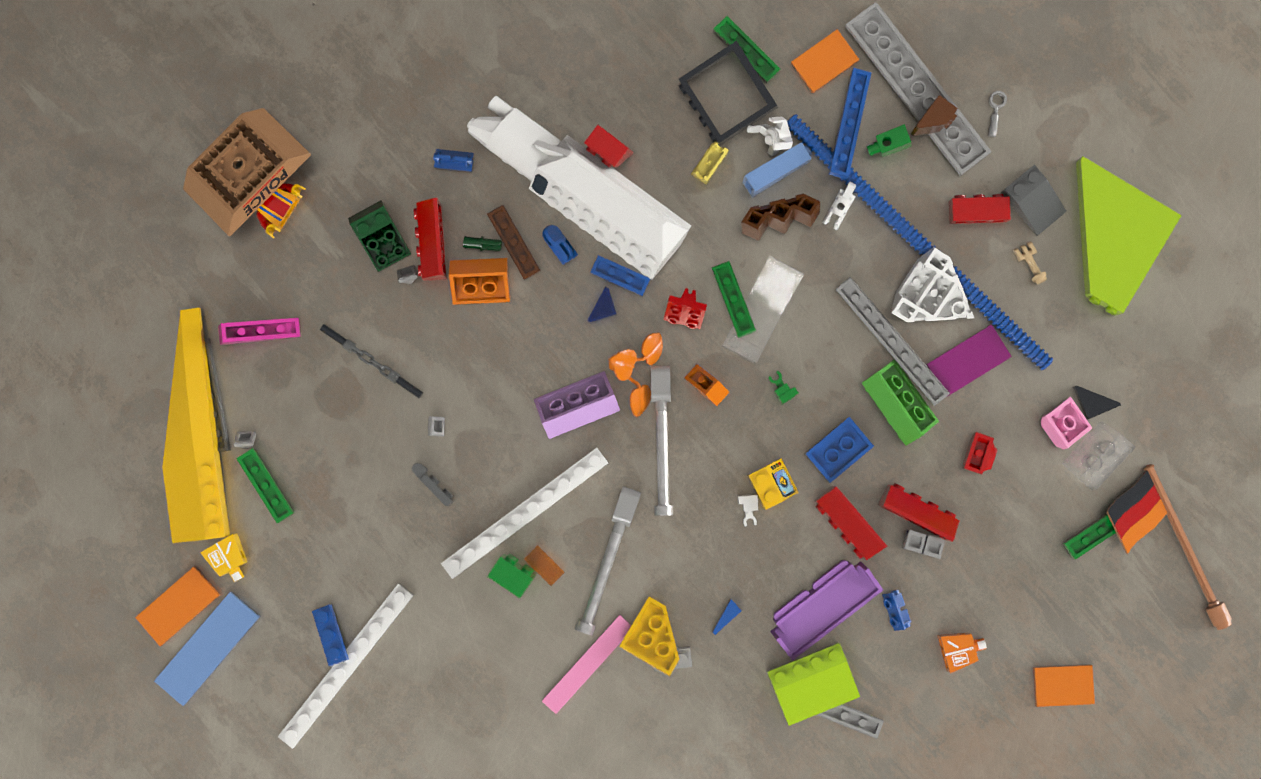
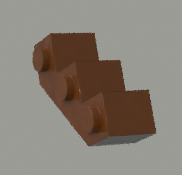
M803 193L795 195V198L772 201L768 205L761 207L759 205L753 206L741 222L742 233L759 241L767 227L783 234L787 232L794 220L811 227L820 214V201Z

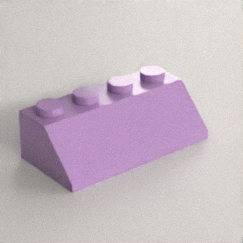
M605 371L534 399L541 422L549 439L620 411Z

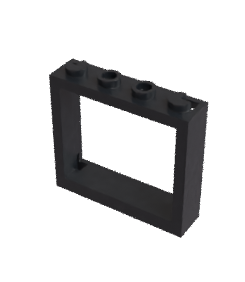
M737 41L679 78L681 84L678 86L682 93L689 95L691 98L688 101L694 111L698 110L701 114L698 118L703 126L708 125L711 130L708 134L713 142L718 141L720 145L778 108ZM734 51L767 105L720 135L688 84V81Z

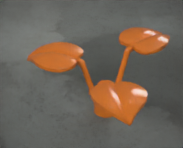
M660 332L651 333L644 339L641 347L642 357L637 358L634 350L625 349L609 358V368L615 372L616 377L621 381L628 379L637 387L632 390L630 395V406L635 417H639L648 407L651 401V390L648 385L641 386L640 383L630 376L636 361H644L646 359L648 365L658 361L663 349V340Z

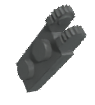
M420 463L413 464L411 468L413 473L445 506H450L454 502L451 499L453 495L446 488L444 490L438 485L440 483L434 475L429 476L428 469Z

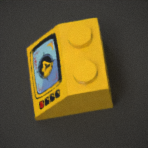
M782 458L747 475L764 510L799 493Z

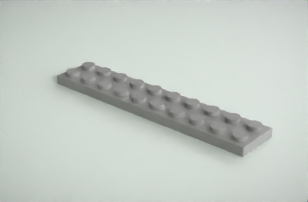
M877 2L845 25L918 122L938 95L957 107ZM957 109L954 113L957 117L947 129L943 128L940 132L929 133L928 135L961 176L989 155L991 150L961 111Z

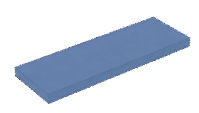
M229 592L154 682L184 706L260 616L235 594Z

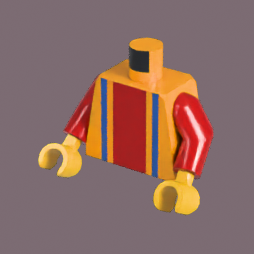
M283 183L257 209L256 216L261 226L273 239L275 238L273 233L281 231L299 203V198L303 197L300 195V191L306 190V188L299 184Z

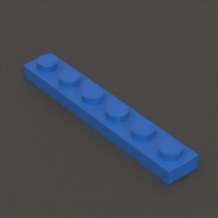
M857 68L851 70L829 175L843 179L849 177L871 72Z

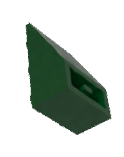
M382 200L348 218L350 226L378 272L411 255L408 246Z

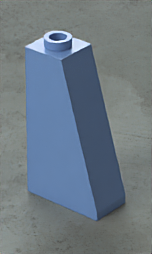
M801 142L746 174L742 183L753 198L809 163L812 159V153L807 145L804 146Z

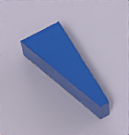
M731 598L712 631L714 635L742 611Z

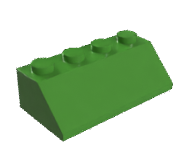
M895 359L862 382L865 390L870 394L876 406L882 411L888 423L896 431L905 446L922 437L939 422Z

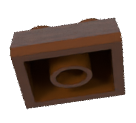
M938 95L910 134L917 136L940 132L943 128L947 129L957 117L954 113L958 108Z

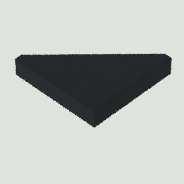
M1080 386L1073 387L1087 419L1121 406L1120 402Z

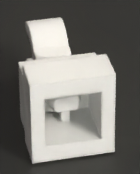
M737 495L738 504H742L743 511L745 512L744 526H747L746 521L749 518L753 519V524L756 526L757 520L753 516V511L758 510V495Z

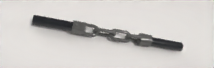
M322 325L320 331L341 344L348 352L357 354L358 358L366 364L373 365L379 369L380 373L394 384L397 383L419 399L423 395L421 390L400 377L399 373L386 365H381L375 361L371 354L364 350H359L354 342L345 339L327 325ZM363 353L371 358L369 362L361 357ZM385 368L390 371L388 375L383 372Z

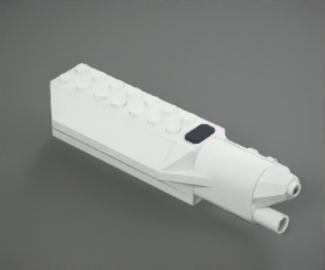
M497 96L490 101L488 109L499 117H478L476 119L472 118L467 125L469 128L468 133L501 158L503 162L509 164L518 173L531 180L529 189L650 279L656 276L681 246L691 228L690 224L612 167H607L601 162L600 158L596 155L593 156L573 138L567 135L562 141L520 110L512 108Z

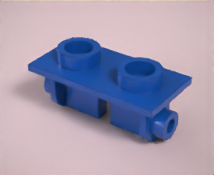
M436 149L433 157L435 161L434 168L472 172L474 153Z
M897 589L891 591V593L882 594L883 603L888 611L890 624L894 631L906 630V628L910 627L911 620L907 609L900 610V607L905 606L902 593H899Z

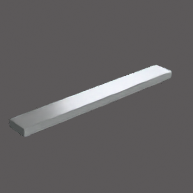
M851 277L835 289L934 406L950 394Z

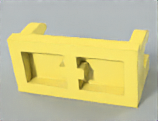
M717 142L712 143L691 175L707 185L729 150L725 147L721 148Z

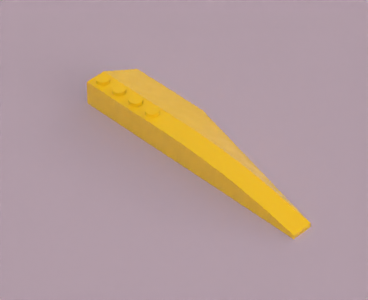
M200 308L180 310L162 465L172 543L230 536Z

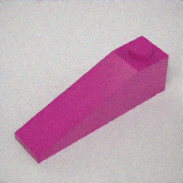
M298 318L221 323L218 326L220 345L300 337Z

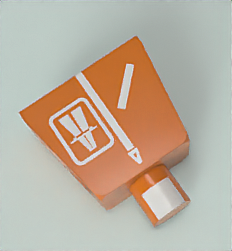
M970 633L937 635L946 671L949 673L979 661L977 652L987 649L984 638L973 640V636Z

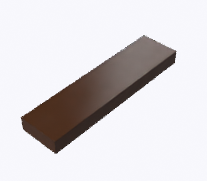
M504 205L487 213L523 279L526 280L541 271Z

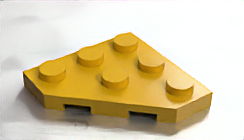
M648 597L619 647L670 677L679 662V655L665 605Z

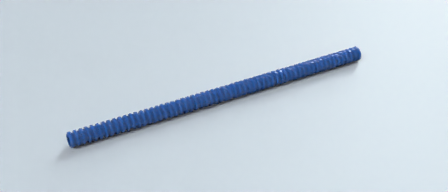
M797 114L793 115L787 121L790 132H793L794 136L797 135V139H801L802 144H806L811 149L810 151L814 152L816 157L819 156V160H823V164H827V168L830 169L833 156L832 147H828V144L824 143L823 139H819V135H815V131H811V127H807L805 122L802 123V119H798ZM851 167L847 179H840L845 181V185H848L849 182L856 184L853 192L858 193V197H862V201H866V205H870L876 214L879 213V217H883V221H887L888 226H892V229L896 230L897 234L900 233L902 235L901 238H905V242L910 243V247L913 246L915 251H919V255H924L933 247L936 248L935 245H931V241H927L926 237H922L923 234H919V230H915L914 225H910V222L906 221L905 217L902 218L900 216L901 213H897V209L892 208V204L889 205L888 201L883 199V196L880 197V193H876L875 188L872 189L870 187L871 184H867L866 180H862V176H858V172H854L853 167ZM955 266L954 270L958 275L967 300L971 301L970 304H974L975 308H979V312H983V316H987V320H991L997 329L1000 328V332L1005 333V337H1009V341H1013L1019 350L1022 349V353H1026V357L1031 358V362H1035L1036 366H1040L1041 371L1045 370L1053 362V357H1049V354L1045 353L1044 349H1040V345H1036V341H1032L1031 336L1028 337L1026 332H1022L1023 329H1019V325L1014 324V320H1010V317L1006 316L1004 311L1001 312V308H997V304H993L992 299H988V296L984 295L983 291H979V287H975V283H971V279H967L965 274L962 275V271H958V267Z

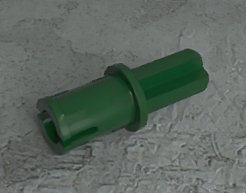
M464 236L463 248L480 249L482 252L483 250L500 251L502 241L486 239L484 236H481V238Z

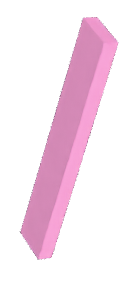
M619 615L545 696L542 702L557 714L623 641L632 625Z

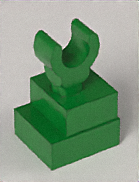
M777 371L778 380H773L771 376L768 379L778 387L774 394L781 405L797 396L799 392L795 387L790 389L787 383L784 384L782 374Z

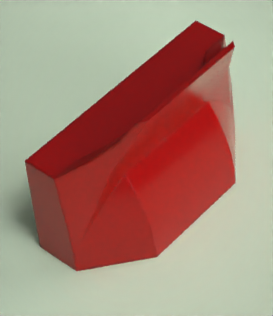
M974 432L964 458L963 469L981 475L984 471L991 470L997 453L993 437Z

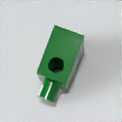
M903 124L876 135V142L868 144L866 147L870 156L881 152L882 157L910 148L911 140L906 126ZM885 141L891 142L889 146L883 145Z

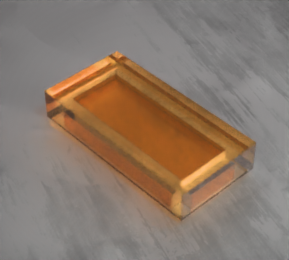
M538 545L524 558L550 586L565 573Z

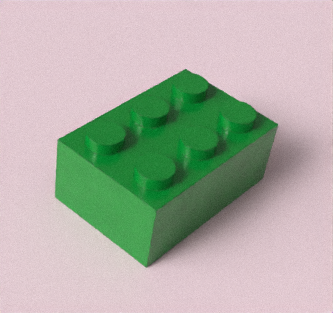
M510 553L508 555L503 554L487 577L518 598H521L536 577L533 573L535 570L527 564L524 566L519 564V559Z

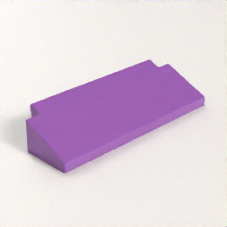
M841 560L814 581L812 589L801 591L774 613L773 620L777 626L770 632L792 661L883 591V588L873 574L861 561L853 566L849 561Z

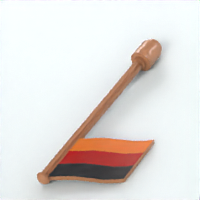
M1146 465L1144 467L1145 472L1138 481L1119 496L1106 511L1125 553L1128 554L1137 541L1153 530L1163 517L1167 515L1208 601V607L1205 610L1212 625L1216 626L1217 630L1231 626L1230 620L1232 618L1224 602H1219L1216 599L1160 482L1154 465Z

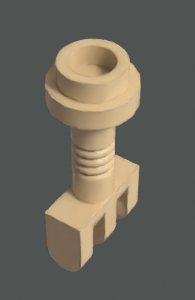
M1030 241L1027 243L1029 251L1025 245L1020 246L1023 254L1020 253L1018 248L1013 251L1019 262L1026 260L1027 264H1029L1028 266L1034 275L1032 281L1038 285L1047 280L1046 272L1041 273L1032 256L1037 253V250Z

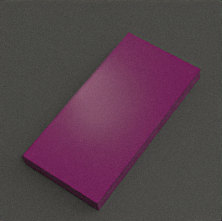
M991 324L927 363L926 366L948 390L949 395L1012 356Z

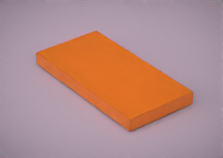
M194 566L135 618L157 644L162 646L218 598L220 594L198 568Z

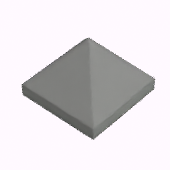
M415 265L397 270L399 283L412 284L417 278Z
M429 416L428 436H444L445 417Z
M237 432L234 447L245 449L252 447L256 432Z

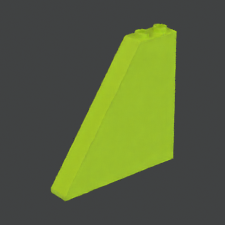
M1082 156L1076 162L1085 296L1089 298L1091 303L1105 307V311L1114 316L1116 314L1120 315L1126 310L1182 215Z

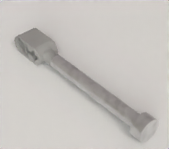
M670 365L651 366V402H655L658 490V506H654V516L674 515L673 505H669L667 402H671Z
M624 486L622 488L611 520L615 523L582 620H577L575 630L588 635H593L596 626L593 625V621L625 527H630L641 495L639 491Z

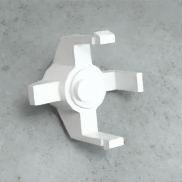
M771 117L768 119L772 123H777L776 127L767 124L748 126V133L760 132L765 136V143L769 145L767 153L771 156H775L779 150L791 149L793 141L787 120L784 117Z

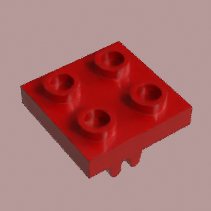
M685 288L681 298L669 295L664 320L671 324L685 325L691 329H701L707 304L696 302V290L689 294V289Z

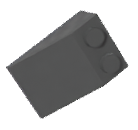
M1035 164L1000 192L1004 194V197H1010V205L1036 236L1067 212L1047 178Z

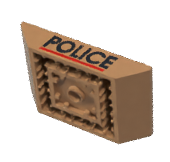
M264 108L245 112L187 168L183 190L230 237L311 154ZM243 161L242 166L236 169V164Z

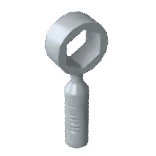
M995 91L989 97V104L994 108L988 134L990 137H996L999 120L998 109L1002 108L1007 102V96L1002 91ZM993 96H1001L1003 98L1002 104L996 105L993 102Z

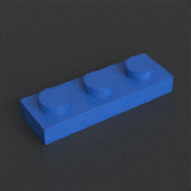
M599 255L590 272L642 297L650 281V278Z
M329 604L312 611L328 665L334 666L349 660L332 605Z

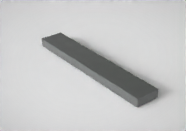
M205 338L216 435L219 445L218 451L221 453L231 451L211 341L210 338Z

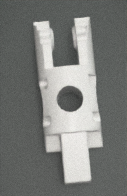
M849 182L845 190H839L822 223H829L831 215L834 213L839 218L835 221L833 229L838 230L856 197L852 194L856 184ZM838 203H843L845 206L840 207Z

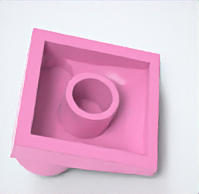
M1071 397L1067 398L1049 413L1044 414L1041 418V426L1056 447L1063 450L1069 448L1092 429Z

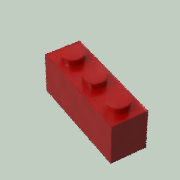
M977 194L973 195V198H966V195H955L949 201L950 224L1003 223L1011 220L1010 197H1004V194H993L992 197Z

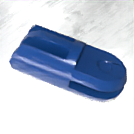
M546 226L542 232V237L563 265L578 256L576 250L557 226Z

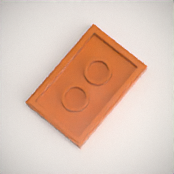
M837 29L791 61V64L810 91L814 93L857 63L859 58Z
M1093 665L1033 667L1036 707L1095 704Z

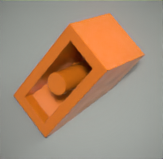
M698 364L685 377L694 388L716 406L729 393L719 380Z

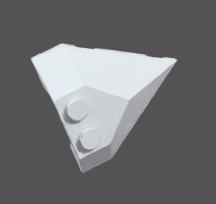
M934 247L917 259L897 289L891 309L892 314L906 322L974 318L958 275L952 265L951 258Z

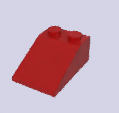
M600 125L595 127L584 142L587 145L586 150L593 156L596 154L600 155L603 158L601 162L609 168L611 166L617 168L634 153Z

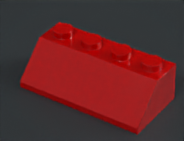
M438 198L417 202V208H414L413 212L414 219L418 221V227H415L416 239L419 238V246H416L417 257H420L421 265H418V276H422L424 281L447 279L441 203Z
M896 483L893 486L887 485L878 506L946 541H954L960 521L955 518L956 514L945 510V512L938 510L939 506L931 501H928V503L921 501V496L913 492L911 494L904 492L905 488Z
M831 486L815 500L817 503L816 509L822 515L826 514L829 517L828 523L834 530L838 528L841 531L842 535L840 537L847 545L849 543L852 544L855 548L853 552L859 559L864 558L868 560L887 547L885 542L837 486Z

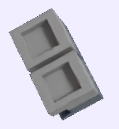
M907 530L902 548L940 559L945 540Z

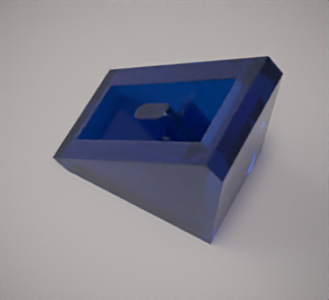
M607 287L604 288L587 320L590 324L617 316L609 288Z

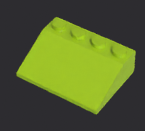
M838 642L766 671L788 726L860 697L848 662Z

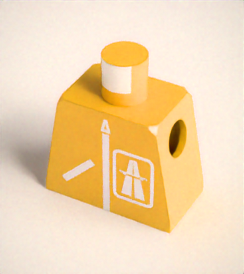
M237 533L231 534L200 552L220 577L229 573L234 582L245 577L239 567L246 564L247 559Z

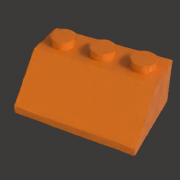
M507 258L450 260L449 280L453 305L510 302Z

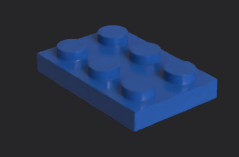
M848 417L808 450L805 455L825 479L831 483L872 449L874 445L854 421Z

